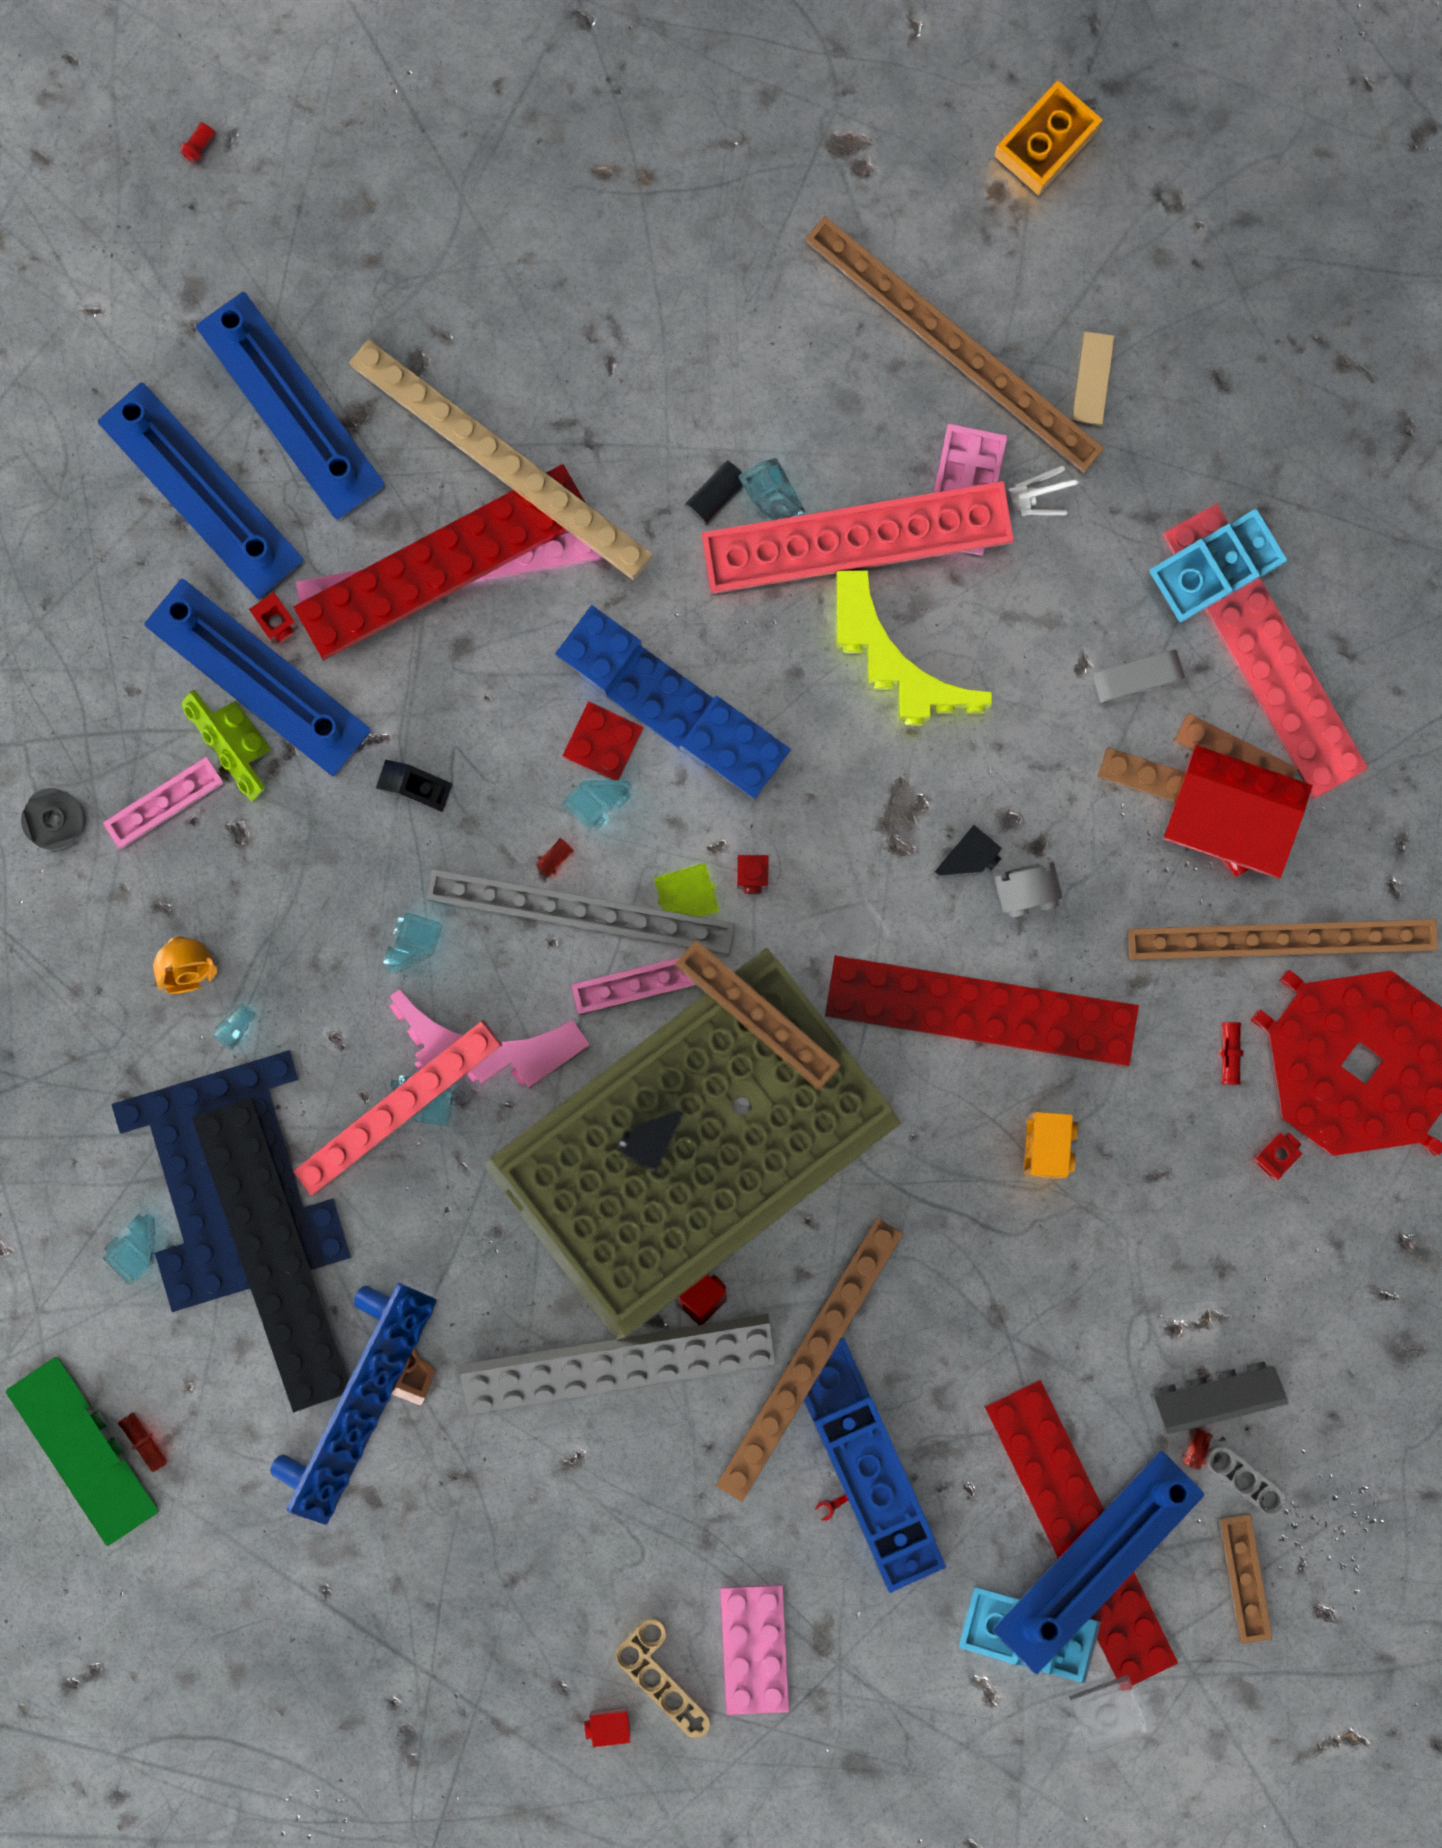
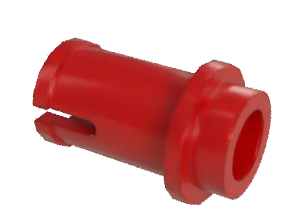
M203 122L198 124L199 126L188 141L181 144L182 149L180 153L193 163L197 159L200 160L202 158V151L212 137L216 135V132Z

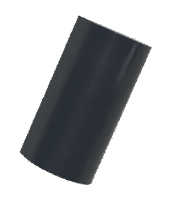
M727 460L684 505L707 526L749 481L733 463Z

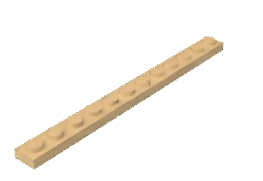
M369 339L349 361L353 369L633 581L653 558L652 553Z

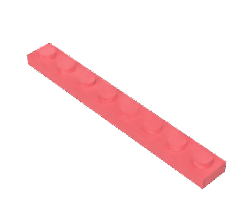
M484 1020L479 1022L296 1168L293 1173L311 1196L315 1195L503 1044Z

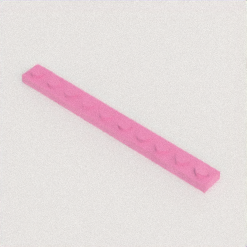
M570 532L564 533L471 583L602 560V556ZM361 570L296 581L299 603Z

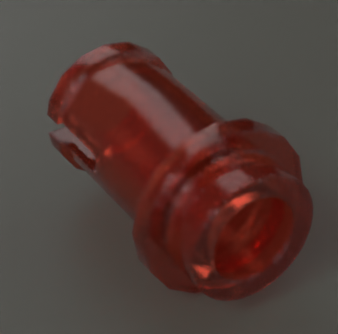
M559 838L543 857H537L539 861L535 866L547 877L551 874L555 875L557 867L574 850L562 838Z
M1195 1428L1186 1454H1182L1184 1458L1182 1464L1200 1470L1202 1465L1205 1466L1204 1458L1214 1435Z

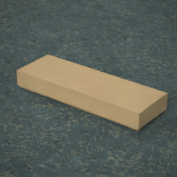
M1086 331L1083 333L1072 422L1102 427L1114 335Z

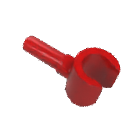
M846 1494L832 1501L822 1500L818 1503L815 1510L822 1505L828 1506L830 1514L821 1518V1520L826 1521L834 1515L835 1509L849 1500Z

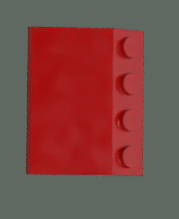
M1195 745L1188 757L1163 840L1280 879L1304 816L1313 785Z

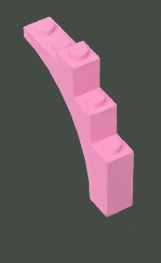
M400 989L390 995L394 1002L389 1005L399 1021L405 1018L411 1028L407 1032L417 1046L421 1043L425 1046L415 1053L418 1061L414 1064L418 1070L426 1066L463 1036L433 1022L419 1011ZM570 1020L551 1032L529 1039L501 1042L503 1045L468 1072L467 1075L472 1082L478 1079L483 1085L513 1064L515 1069L510 1072L519 1085L523 1086L526 1083L531 1089L591 1046L575 1022Z

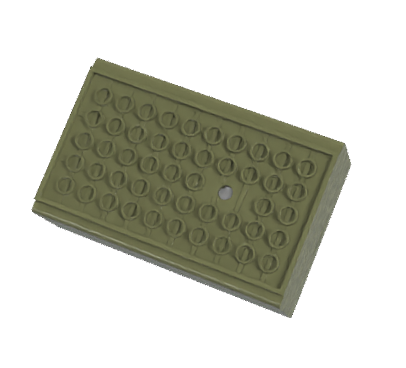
M768 948L762 950L734 973L840 1064V1067L820 1090L814 1087L706 993L490 1157L484 1164L485 1169L615 1339L626 1338L901 1124L891 1106ZM677 1110L684 1112L656 1172L653 1173L619 1157L622 1149L617 1146L625 1129L631 1132L632 1128L637 1124Z

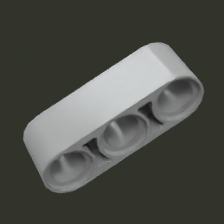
M1177 650L1166 651L1092 674L1100 704L1114 702L1185 680Z
M1218 1445L1207 1450L1204 1460L1206 1467L1254 1507L1271 1515L1279 1513L1284 1508V1493L1227 1447ZM1217 1452H1225L1228 1457V1463L1224 1468L1217 1469L1213 1464V1457ZM1248 1471L1252 1476V1483L1247 1488H1240L1237 1478L1240 1473ZM1268 1491H1273L1277 1497L1275 1505L1271 1508H1265L1262 1504V1497Z

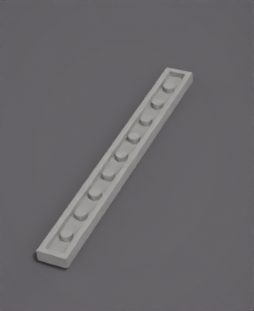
M431 869L426 900L684 947H690L697 940L709 951L728 955L735 923L435 869Z

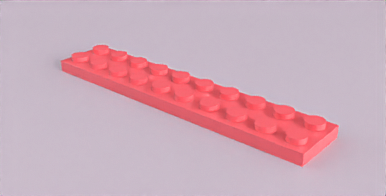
M1004 481L701 532L711 594L834 574L837 571H852L1014 543Z
M1215 504L1164 532L1163 536L1175 555L1199 539H1203L1227 525L1228 521L1219 505ZM1260 578L1205 609L1292 763L1298 768L1297 771L1303 782L1313 785L1310 793L1313 799L1368 769Z

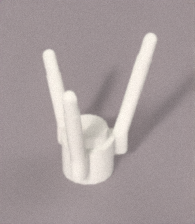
M1060 466L1025 482L1016 483L1014 488L1008 489L1012 511H1020L1021 517L1027 515H1067L1068 511L1066 509L1031 508V505L1037 504L1035 496L1078 485L1079 480L1064 481L1037 489L1031 487L1066 470L1065 466Z

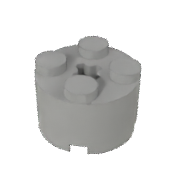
M1054 861L1047 862V869H1043V866H1040V864L1007 871V878L1002 879L1000 874L995 875L994 879L1002 912H1008L1012 918L1029 914L1028 908L1039 906L1041 910L1058 907V900L1063 897Z

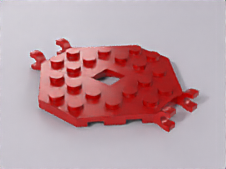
M1291 970L1286 971L1279 982L1295 992L1296 995L1275 1022L1260 1009L1256 1011L1250 1020L1268 1033L1276 1088L1278 1089L1281 1119L1330 1156L1417 1143L1433 1156H1439L1442 1152V1142L1427 1134V1132L1442 1113V1007L1392 970L1309 983L1303 982ZM1358 1042L1382 1060L1366 1084L1341 1066Z

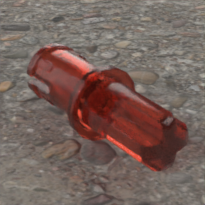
M133 1412L117 1424L133 1444L132 1450H137L152 1472H156L166 1465L167 1460L152 1440L153 1434L147 1433Z

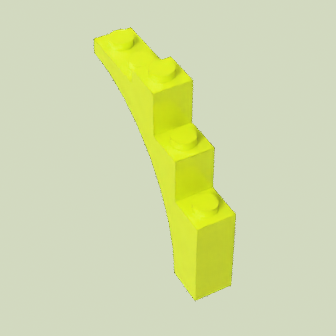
M837 571L836 648H843V653L849 654L861 653L862 648H867V685H874V689L889 690L892 689V685H898V721H905L906 726H922L923 721H929L930 709H936L938 714L954 713V709H966V713L980 714L985 713V708L991 707L992 692L967 690L944 683L923 672L903 656L889 639L877 617L870 595L868 571Z

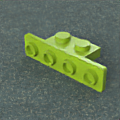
M196 690L189 692L181 703L186 717L193 721L201 732L204 742L212 747L219 757L221 765L231 773L237 782L239 790L247 795L250 801L256 800L265 790V785L250 764L267 755L271 748L236 700L212 713Z

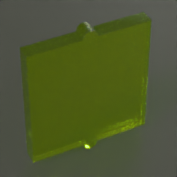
M705 863L654 877L660 898L658 905H662L663 911L696 917L719 912L713 891L715 885L711 884Z

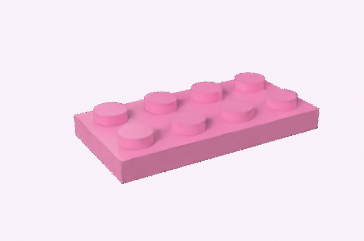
M947 424L933 493L998 482L1007 435ZM985 548L964 552L983 556Z
M783 1585L720 1588L726 1715L789 1712Z

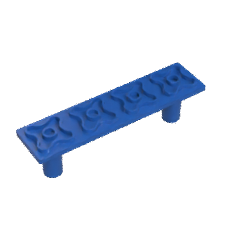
M241 292L196 324L198 332L336 520L341 519L385 487L384 481L245 292Z
M140 382L98 419V424L258 600L266 596L303 563L304 559L143 382Z
M185 579L178 581L144 623L146 628L331 776H335L371 732V729Z
M397 1283L391 1297L369 1286H363L358 1290L354 1298L355 1307L379 1321L307 1466L284 1454L278 1456L271 1465V1475L295 1490L286 1508L288 1512L324 1525L328 1524L344 1489L349 1484L350 1477L358 1461L363 1455L372 1432L377 1427L378 1420L391 1398L399 1377L404 1372L405 1365L414 1347L417 1345L428 1319L433 1313L437 1299L401 1283Z
M1163 1451L1158 1452L992 1629L993 1633L1034 1674H1038L1204 1497V1492Z

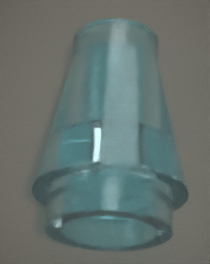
M241 1003L235 1011L215 1027L216 1031L213 1037L226 1048L233 1050L236 1045L240 1046L256 1013L250 1007Z

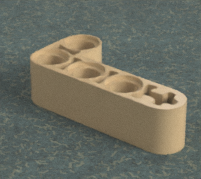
M646 1618L619 1644L616 1651V1662L686 1735L691 1738H701L709 1730V1715L651 1655L664 1642L666 1626L659 1618ZM654 1624L660 1628L661 1636L657 1640L651 1641L645 1638L643 1630L647 1625ZM630 1646L637 1649L639 1657L635 1662L628 1663L622 1659L621 1651L625 1647ZM649 1669L658 1671L661 1675L659 1683L656 1685L645 1683L643 1680L645 1671ZM670 1692H678L681 1694L683 1702L676 1708L669 1707L665 1702L666 1695ZM688 1704L693 1706L689 1708V1713L694 1718L703 1717L701 1720L703 1727L701 1729L697 1726L691 1729L689 1727L690 1719L685 1713L681 1719L677 1716L684 1712Z

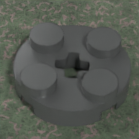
M47 788L36 792L30 797L21 815L22 829L29 840L40 848L55 851L69 847L76 839L80 838L83 832L84 812L78 800L72 795L60 789ZM54 811L55 815L61 816L58 826L54 828L51 824H45V819L49 818V812Z

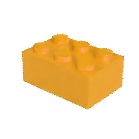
M1057 80L997 145L994 157L1040 196L1100 130L1103 119Z
M1033 1112L1027 1115L1023 1177L1060 1180L1069 1178V1173L1074 1172L1076 1155L1075 1153H1070L1071 1142L1077 1139L1078 1123L1072 1122V1114Z

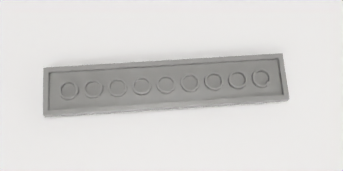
M768 1314L458 1366L468 1414L471 1415L720 1373H730L750 1368H760L775 1365L769 1318Z

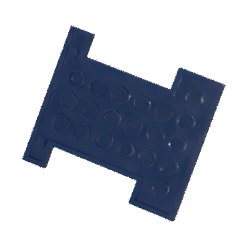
M290 1050L111 1104L120 1134L150 1126L184 1241V1244L155 1252L172 1312L250 1289L192 1120L193 1117L252 1097L311 1270L352 1258L335 1199L332 1198L304 1207L297 1180L293 1173L294 1170L270 1092L272 1088L299 1081Z

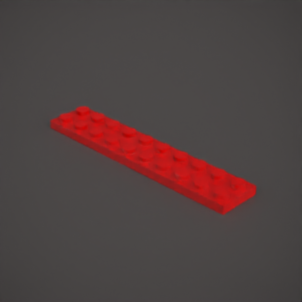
M564 464L546 472V474L585 502ZM512 490L294 605L293 608L322 661L564 534L567 530L516 491Z
M835 955L824 1017L1130 1066L1139 1005Z
M1038 1380L984 1406L1059 1559L1104 1509L1042 1381ZM1133 1572L1090 1618L1101 1621L1097 1641L1122 1691L1178 1664L1146 1595Z

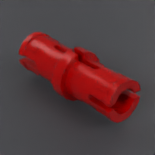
M1221 1022L1222 1050H1219V1057H1222L1221 1084L1240 1085L1241 1057H1244V1050H1241V1023Z

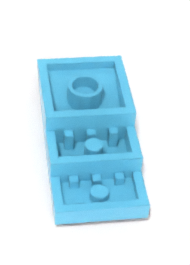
M1255 508L1234 522L1228 523L1207 537L1194 542L1151 568L1149 572L1181 623L1288 562Z
M974 1587L959 1648L1014 1665L1027 1667L992 1631L995 1625L1011 1610L1020 1598ZM1089 1619L1041 1672L1085 1683L1101 1621Z

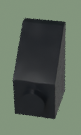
M385 759L376 789L397 798L443 812L452 783L409 764Z
M973 825L935 870L933 875L938 879L981 875L985 869L991 872L1002 859L997 855L1002 848Z
M677 1110L637 1124L632 1128L631 1132L625 1129L617 1146L622 1149L619 1157L653 1173L656 1172L684 1112Z

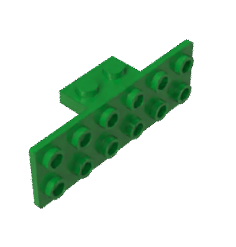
M54 1357L6 1389L7 1396L106 1546L113 1544L159 1512V1509L124 1458L122 1453L125 1451L121 1443L115 1436L111 1438L105 1429L107 1423L98 1410L94 1412L59 1357Z

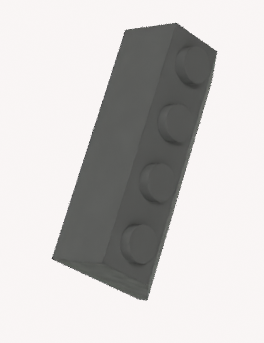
M1265 1361L1247 1365L1248 1371L1236 1374L1235 1369L1218 1372V1379L1206 1381L1205 1376L1187 1380L1188 1386L1176 1389L1175 1384L1157 1388L1158 1394L1150 1395L1159 1431L1164 1434H1171L1289 1403L1275 1366H1266Z

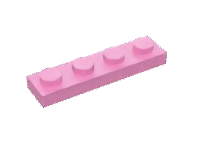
M206 756L104 821L103 825L121 850L224 784V782Z
M679 958L571 984L578 1015L698 985L674 965L679 960Z

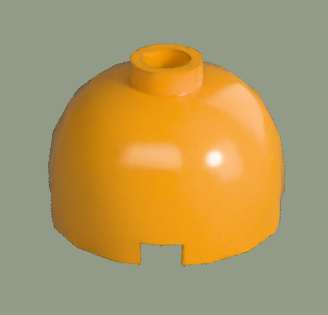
M181 936L168 940L158 951L153 962L154 976L158 989L161 991L162 988H166L168 994H181L196 990L201 987L197 982L205 978L210 982L217 974V967L210 950L199 940Z

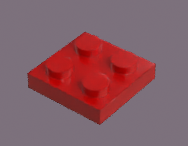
M588 701L562 758L618 783L644 727Z

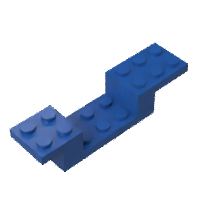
M592 604L555 653L556 657L580 673L581 679L704 769L708 766L754 800L791 751L788 746L719 696L711 697L642 647L640 639Z
M842 1338L805 1397L804 1402L838 1475L889 1593L947 1567L875 1403L869 1395L845 1338Z

